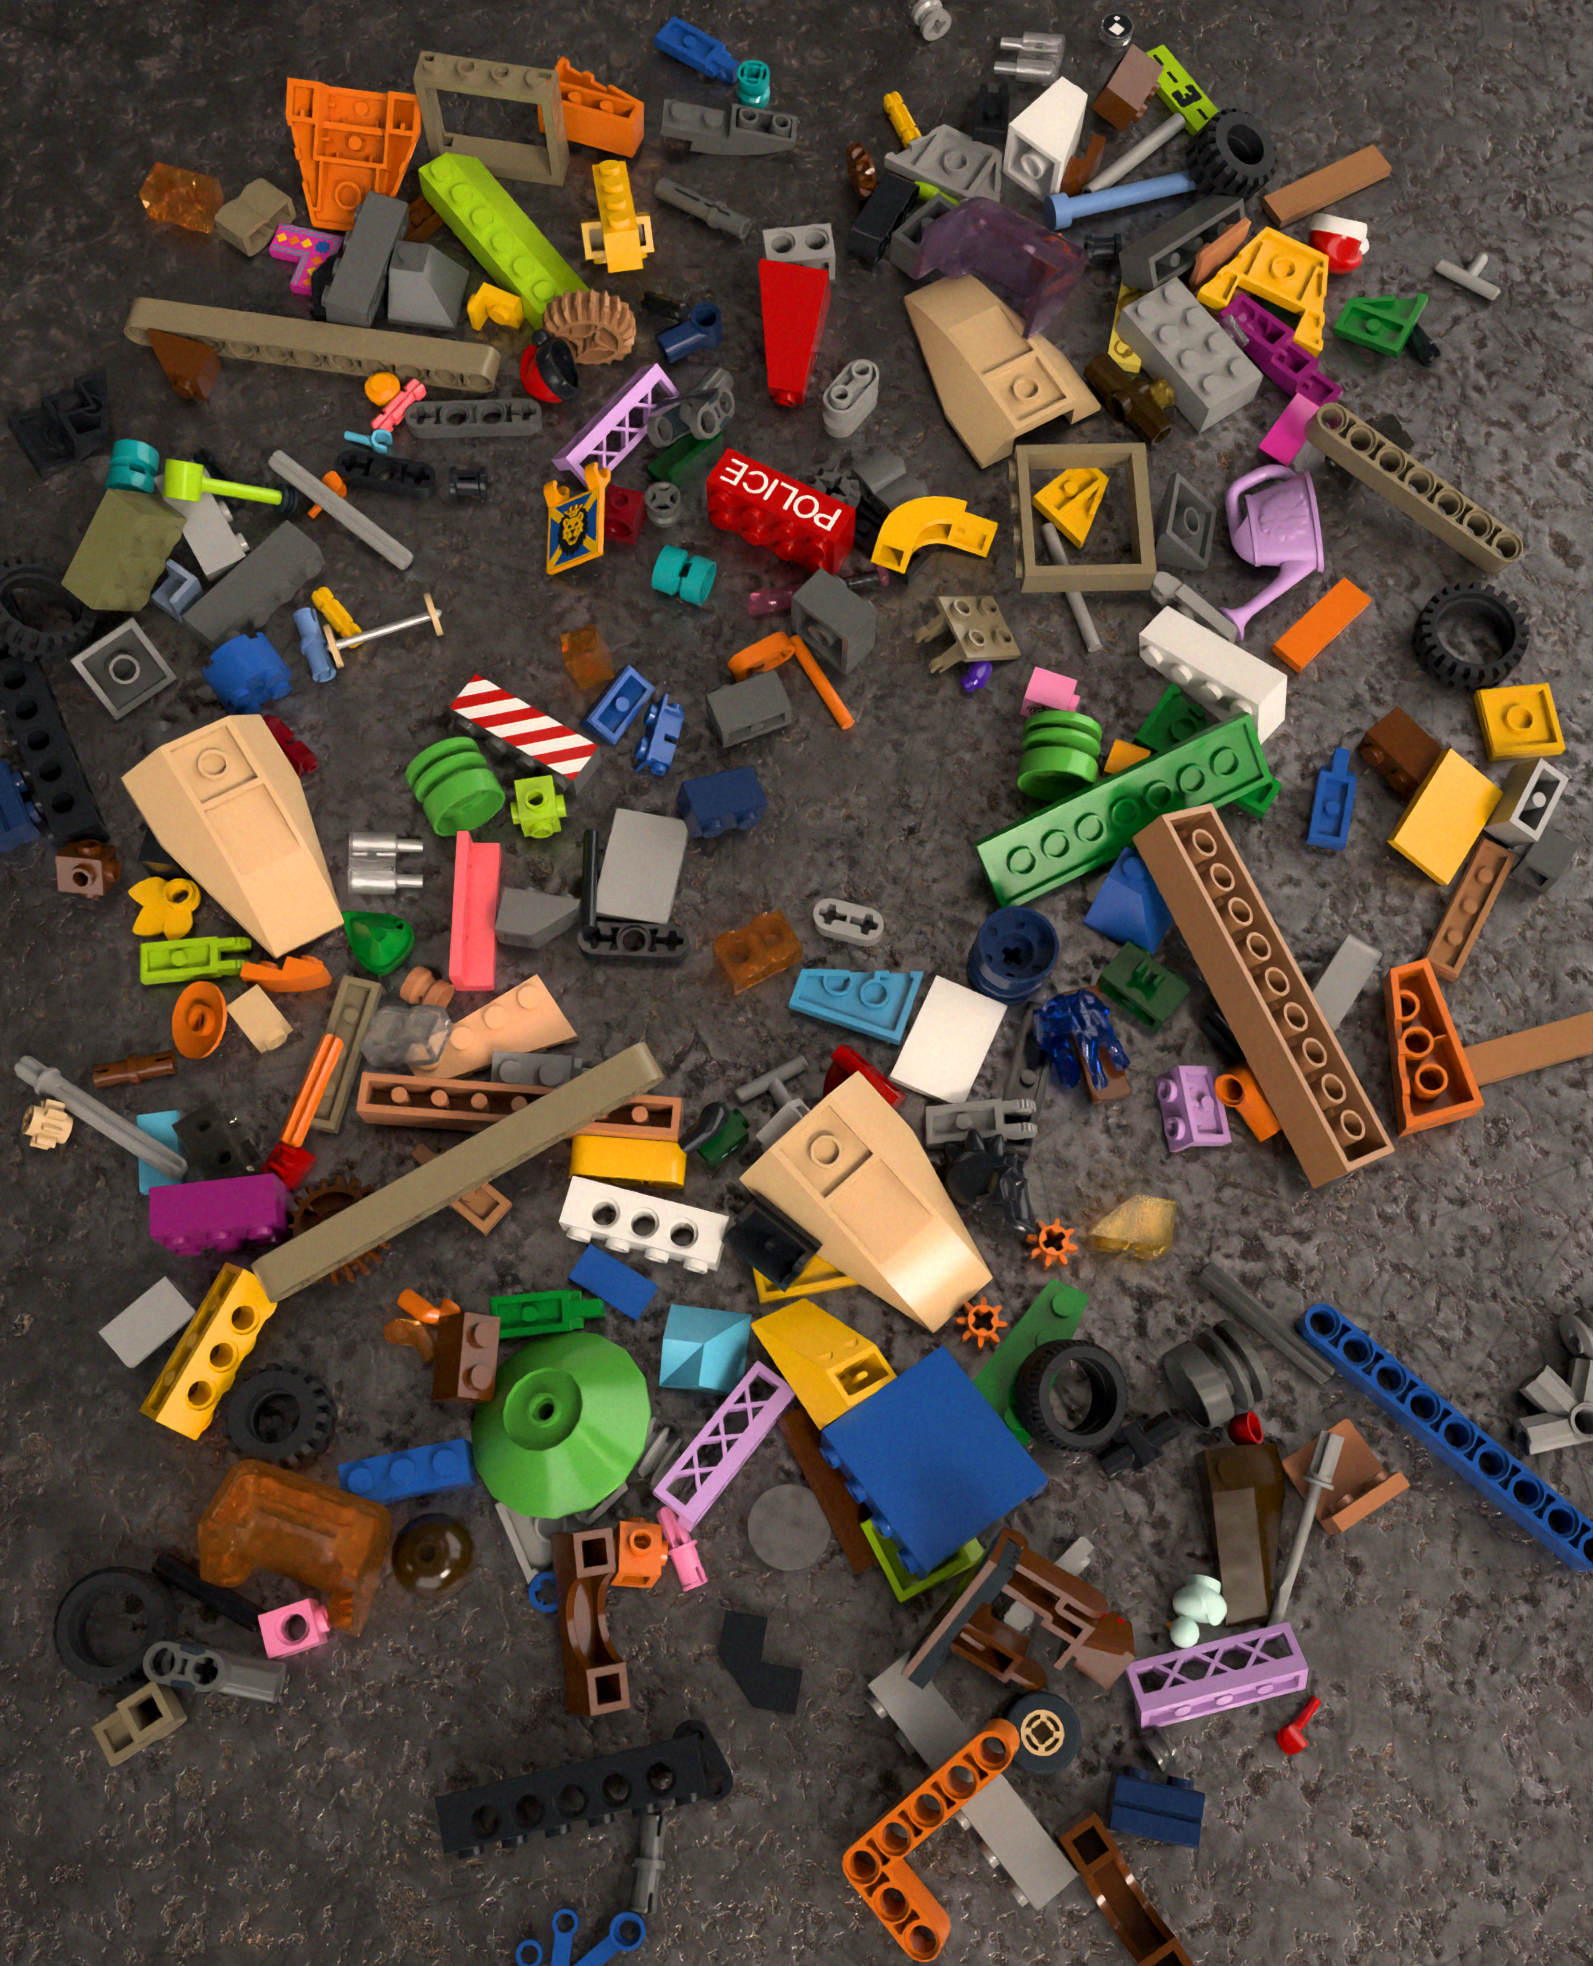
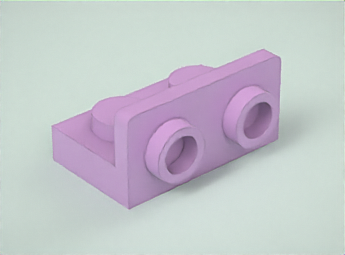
M1178 1065L1156 1077L1157 1096L1160 1101L1164 1132L1170 1152H1179L1190 1146H1223L1232 1142L1224 1104L1217 1098L1214 1089L1215 1081L1218 1078L1216 1066Z

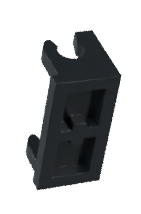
M761 1194L756 1196L734 1220L736 1224L722 1239L724 1244L784 1293L808 1269L823 1245Z

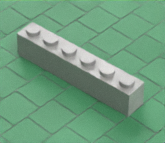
M906 1651L866 1684L871 1694L865 1699L881 1720L889 1715L898 1727L893 1736L908 1756L916 1751L926 1765L920 1771L925 1777L972 1734L931 1680L922 1690L901 1675L910 1654L909 1651ZM961 1765L954 1766L955 1774L959 1779L965 1782L973 1781V1776L966 1767ZM1002 1773L953 1814L965 1831L972 1826L983 1840L976 1847L994 1869L1001 1864L1011 1879L1005 1885L1022 1907L1029 1902L1035 1910L1039 1911L1078 1876V1873Z

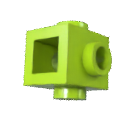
M552 775L514 780L517 801L510 802L511 814L514 825L521 824L524 837L545 838L551 836L553 832L562 831L560 818L567 817L563 794L556 795Z

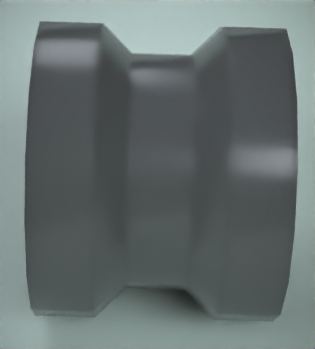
M662 481L651 485L645 494L646 511L649 521L655 526L662 528L675 525L682 515L680 491L670 482ZM659 506H662V507H663V506H666V507H668V508H667V509H661V508H658V507H659Z

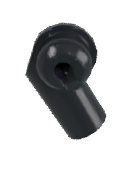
M712 1102L706 1105L694 1128L678 1139L681 1150L685 1154L691 1155L718 1136L730 1119L729 1109L719 1102Z

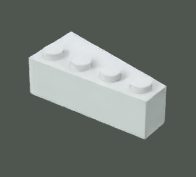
M1166 606L1139 634L1140 657L1149 666L1162 673L1221 721L1242 711L1250 713L1260 745L1285 720L1287 675L1169 606Z

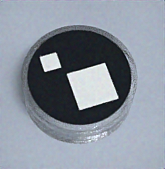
M1123 13L1108 14L1101 23L1100 37L1102 41L1113 47L1126 45L1132 38L1133 21Z

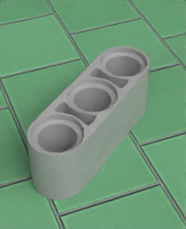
M1350 933L1346 936L1311 991L1333 1033L1383 955L1382 952Z

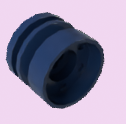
M1015 905L998 909L986 918L968 953L966 968L970 982L980 994L1005 1005L1027 1001L1037 994L1058 959L1059 941L1055 928L1045 916L1032 908ZM1009 959L1013 961L1009 965L1005 964Z

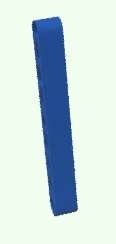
M1320 1303L1313 1305L1298 1316L1295 1322L1296 1333L1335 1364V1370L1567 1565L1580 1572L1593 1571V1562L1589 1561L1583 1552L1586 1540L1593 1545V1522L1334 1307ZM1311 1316H1317L1324 1321L1326 1326L1325 1335L1318 1334L1311 1328ZM1345 1343H1350L1357 1349L1359 1354L1357 1363L1345 1357L1343 1352ZM1378 1370L1384 1371L1390 1376L1392 1381L1390 1390H1385L1378 1384ZM1412 1398H1416L1424 1405L1425 1415L1423 1419L1415 1416L1411 1411L1410 1402ZM1446 1426L1453 1428L1457 1432L1458 1444L1456 1447L1450 1445L1445 1439L1444 1430ZM1481 1454L1487 1456L1492 1463L1490 1475L1483 1473L1479 1467V1457ZM1515 1483L1522 1485L1526 1491V1501L1524 1504L1518 1502L1513 1494ZM1551 1511L1559 1517L1561 1522V1528L1558 1533L1554 1532L1548 1523V1516Z

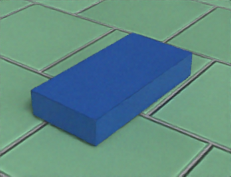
M592 1244L588 1246L568 1277L571 1282L595 1297L604 1300L606 1304L635 1322H638L659 1289L658 1285Z

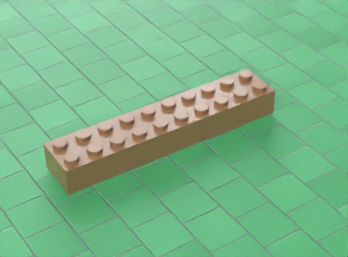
M1212 803L1160 815L1134 835L1132 839L1313 1189L1395 1152L1394 1146Z

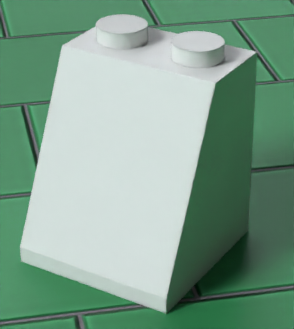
M1063 76L1009 124L1002 172L1043 203L1046 196L1060 192L1061 182L1071 156L1074 157L1079 144L1088 94Z

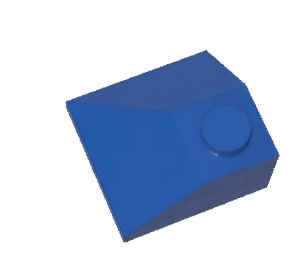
M1125 846L1082 924L1122 946L1129 941L1135 946L1139 945L1146 948L1153 955L1174 918L1140 854Z

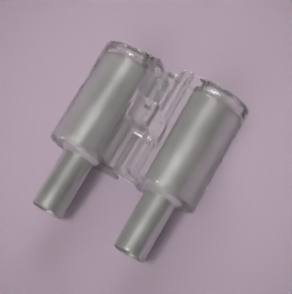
M1025 31L1023 38L1002 37L1000 48L1019 50L1017 63L996 61L994 74L1015 75L1016 83L1041 84L1043 86L1053 85L1057 81L1059 66H1061L1065 35Z
M350 830L348 893L354 895H396L397 887L423 888V874L396 873V853L423 852V839H398L396 831Z

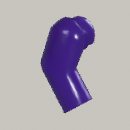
M990 661L970 662L971 665L968 668V672L960 677V683L965 691L974 692L976 688L981 689L986 685L992 674V664Z

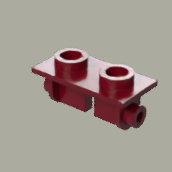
M266 714L262 717L299 779L301 778V773L305 771L308 774L313 773L319 766V763L316 761L317 756L301 740L290 745L287 744L295 739V734L278 716Z

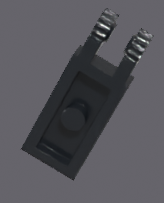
M988 81L980 82V90L977 91L972 141L982 142L987 145L996 143L1006 144L1010 104L1008 83L1001 82L998 93L989 92Z

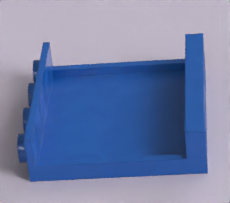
M944 1345L823 1429L821 1433L822 1446L819 1450L827 1464L832 1469L839 1467L848 1479L845 1482V1486L852 1498L858 1504L864 1501L873 1513L870 1520L877 1532L884 1539L890 1536L899 1549L896 1555L902 1566L910 1575L916 1572L922 1581L928 1578L931 1570L1027 1498L1031 1501L1042 1493L1049 1480Z

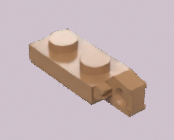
M421 1142L410 1153L413 1159L421 1166L437 1157L436 1154ZM443 1149L442 1152H441L439 1155H441V1154H443L444 1152H446V1150ZM489 1183L449 1204L485 1236L513 1206L508 1199Z

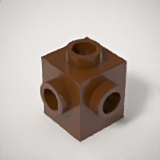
M92 839L79 842L70 841L55 855L58 891L81 893L83 897L96 898L104 896L120 879L121 863L119 860H116L114 845H104Z

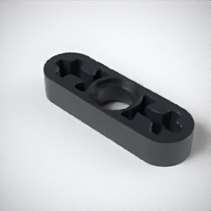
M346 450L340 453L335 460L337 474L344 484L349 487L414 499L430 498L438 489V481L433 467L424 462L358 450ZM353 464L358 465L359 468H353L352 472H347L346 469H351ZM390 468L396 471V475L391 480L383 481L377 478L378 473L383 469ZM421 477L427 478V480H422L420 485L415 484V481H420Z
M596 922V931L594 933L585 934L580 931L578 934V943L582 954L593 961L675 964L683 961L690 952L689 935L685 929L678 925ZM594 934H600L603 941L611 942H600L598 948L593 949L588 941L593 940ZM612 934H617L616 942L618 950H613ZM631 934H639L645 939V945L639 951H629L623 946L625 938ZM651 935H656L657 943H663L655 944L656 952H651ZM670 937H677L678 943L683 944L677 945L674 952L668 951V947L665 945L669 943Z

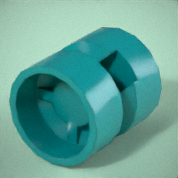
M124 439L115 442L112 448L109 463L110 469L107 473L104 493H106L108 488L153 494L155 486L153 478L157 475L160 460L158 451L152 446L137 440Z
M667 544L661 550L656 561L651 585L653 589L671 596L679 592L682 600L701 606L710 593L717 565L715 561L697 554L689 558L686 550Z

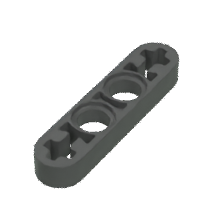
M527 398L416 402L407 408L404 415L408 431L412 436L421 439L526 436L540 431L544 422L541 406L533 399ZM495 412L501 415V419L496 423L488 424L483 421V417L488 413ZM459 413L466 416V420L459 425L448 423V418L453 414ZM507 413H512V422L508 421ZM531 413L529 420L524 421V414ZM438 415H440L442 424H437ZM420 417H426L423 424H417Z

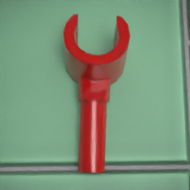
M1315 1696L1310 1698L1293 1722L1286 1724L1276 1733V1740L1287 1756L1299 1753L1308 1745V1741L1300 1730L1306 1726L1321 1704V1701Z

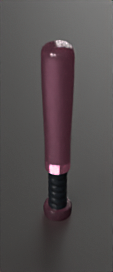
M881 565L876 566L875 570L847 577L839 575L850 590L879 584L880 587L889 585L887 568ZM805 583L749 594L746 599L749 613L751 615H760L791 607L792 596Z

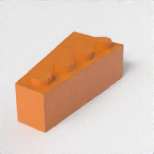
M1425 958L1391 968L1382 983L1398 1137L1475 1116L1484 1106V1102L1429 959Z

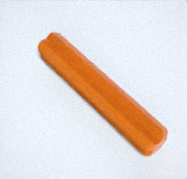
M326 1033L321 1036L279 1135L283 1143L292 1147H300L343 1048V1041L339 1037Z

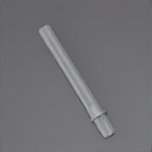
M23 1056L19 1062L15 1063L14 1070L16 1075L33 1086L34 1092L41 1097L47 1096L52 1100L66 1104L65 1108L171 1180H179L188 1171L189 1167L186 1159L61 1077V1072L57 1068H48L31 1056Z

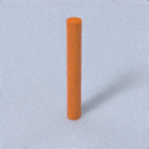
M792 636L790 640L796 648L795 657L843 730L850 728L855 723L854 719L800 636Z

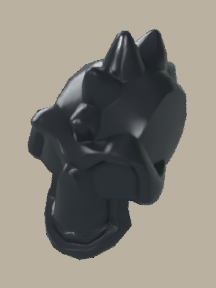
M972 1128L967 1134L963 1147L951 1143L943 1145L945 1164L937 1168L935 1172L949 1198L956 1206L963 1210H968L969 1206H972L973 1211L980 1210V1205L981 1207L988 1206V1203H992V1207L1003 1206L1006 1222L1011 1227L1027 1234L1039 1232V1226L1035 1222L1036 1219L1030 1203L1028 1179L1025 1178L1023 1171L1025 1163L1018 1160L1019 1155L1017 1153L1006 1152L1002 1134L995 1135L985 1143L977 1130Z

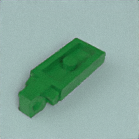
M565 1289L489 1298L490 1316L501 1317L499 1340L575 1332V1330L584 1329V1319L606 1317L605 1301L600 1298L582 1300V1291L572 1292V1290Z

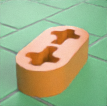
M776 632L735 654L727 663V668L736 682L739 683L756 672L766 673L783 664L792 657L796 648L786 632Z

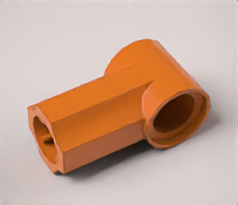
M1247 1060L1238 1062L1216 1079L1214 1089L1217 1098L1223 1104L1236 1108L1259 1142L1266 1140L1282 1129Z

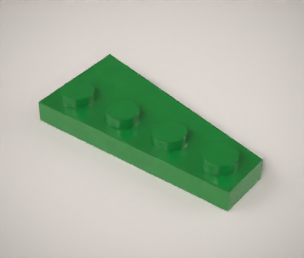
M1051 1279L973 1380V1384L1024 1448L1027 1446L1031 1436L1021 1425L1018 1419L1019 1416L1016 1414V1408L1014 1407L1016 1403L1013 1400L1014 1383L1016 1382L1015 1378L1018 1376L1017 1372L1020 1369V1365L1024 1363V1359L1028 1354L1040 1345L1052 1340L1072 1339L1090 1296L1055 1279ZM1058 1370L1056 1371V1373L1054 1374V1376H1053V1378H1052V1381H1051V1384H1050V1388H1049V1392H1050V1389H1051V1387H1052V1385H1053V1382H1054V1380H1055V1377H1056V1375H1057V1373H1058Z

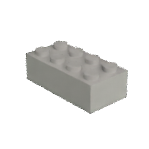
M1177 277L1126 306L1121 311L1115 330L1116 333L1142 360L1141 366L1199 433L1254 399L1264 375Z

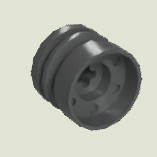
M1226 1319L1215 1324L1213 1331L1206 1329L1199 1334L1201 1349L1195 1343L1187 1340L1162 1355V1363L1174 1392L1192 1419L1207 1432L1234 1417L1232 1401L1241 1409L1246 1410L1254 1405V1400L1260 1402L1271 1396L1272 1387L1261 1359L1244 1334L1232 1322Z

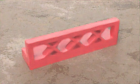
M457 831L449 978L456 991H494L497 936L494 927L499 909L502 848L500 843H473L469 831Z

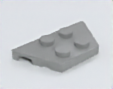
M943 124L931 130L928 135L920 136L910 141L909 148L895 155L893 152H890L885 156V168L912 181L932 184L938 187L940 191L979 213L983 209L984 214H987L994 220H997L999 217L1001 150L982 142L972 141L973 137ZM988 205H989V206L991 207V209H992V212H993V213H991L992 215H990V213H989L990 208L988 207Z

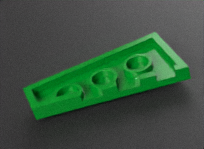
M1172 682L1134 737L1132 744L1151 750L1150 755H1153L1213 726V724L1205 718L1206 713L1195 703L1191 705L1180 694L1181 690ZM1271 775L1272 782L1231 801V803L1261 820L1280 791L1282 784Z

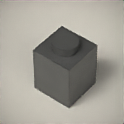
M1546 825L1538 842L1529 844L1511 874L1545 894L1558 881L1578 849L1579 844L1570 840L1564 832L1552 829Z

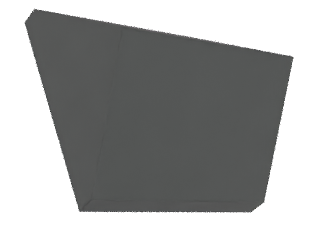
M1178 472L1171 473L1162 500L1154 544L1156 563L1204 571L1208 568L1217 508Z
M130 617L69 659L88 687L116 721L178 679L133 617Z

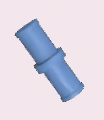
M302 608L293 614V620L296 623L301 638L299 643L301 653L307 657L313 680L327 682L336 676V670L333 667L329 652L324 650L328 643L326 635L322 634L315 609Z

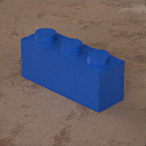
M465 1438L338 1465L343 1508L353 1512L478 1485L472 1444Z

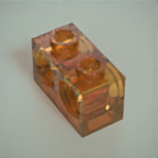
M159 162L154 163L139 192L149 217L160 222L167 221L181 225L188 230H199L211 234L216 224L214 218L218 210L227 203L218 179Z
M780 909L771 914L770 912H763L750 921V925L739 931L735 929L728 930L716 939V942L712 944L713 958L735 995L802 961L803 947ZM769 935H776L783 941L776 946H769L763 942V939ZM742 952L749 958L744 963L736 964L731 962L729 957L734 953Z

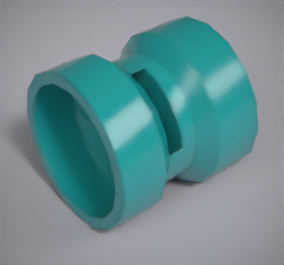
M759 60L743 62L737 70V83L739 85L737 88L738 101L740 105L762 109L770 100V70L765 63Z

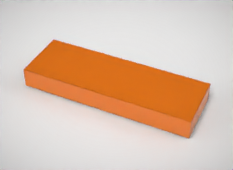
M1344 577L1273 645L1271 651L1299 673L1369 606L1372 599Z

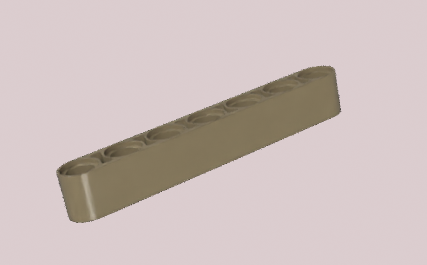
M1335 402L1326 403L1306 422L1304 434L1314 447L1482 570L1488 573L1500 572L1521 556L1523 543L1515 532L1342 405ZM1321 420L1327 422L1331 429L1326 428ZM1350 441L1356 443L1360 451L1356 450ZM1380 463L1387 467L1388 472L1381 468ZM1409 484L1416 488L1417 493L1410 489ZM1438 505L1445 510L1446 515L1439 510ZM1467 526L1473 530L1474 535L1468 531ZM1496 547L1502 551L1503 557L1498 554Z

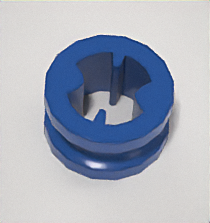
M541 1573L530 1583L528 1589L529 1600L537 1610L546 1613L555 1612L558 1610L557 1594L554 1595L555 1603L551 1605H545L546 1600L542 1599L539 1601L537 1597V1592L543 1590L542 1582L552 1580L551 1585H556L555 1573Z

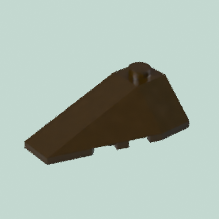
M1240 1445L1203 1450L1195 1454L1194 1457L1216 1580L1221 1583L1220 1595L1227 1604V1613L1223 1619L1224 1626L1234 1627L1269 1622L1285 1494V1482L1278 1445Z

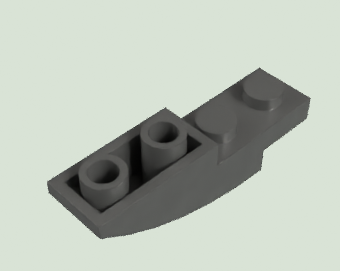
M664 98L660 135L691 141L690 151L719 155H761L795 147L797 116L732 103L730 112Z

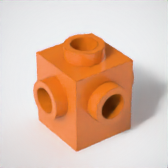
M642 1517L627 1518L624 1521H620L613 1532L616 1573L611 1577L610 1585L652 1588L661 1576V1566H665L668 1556V1542L662 1539V1524L649 1523L648 1519Z

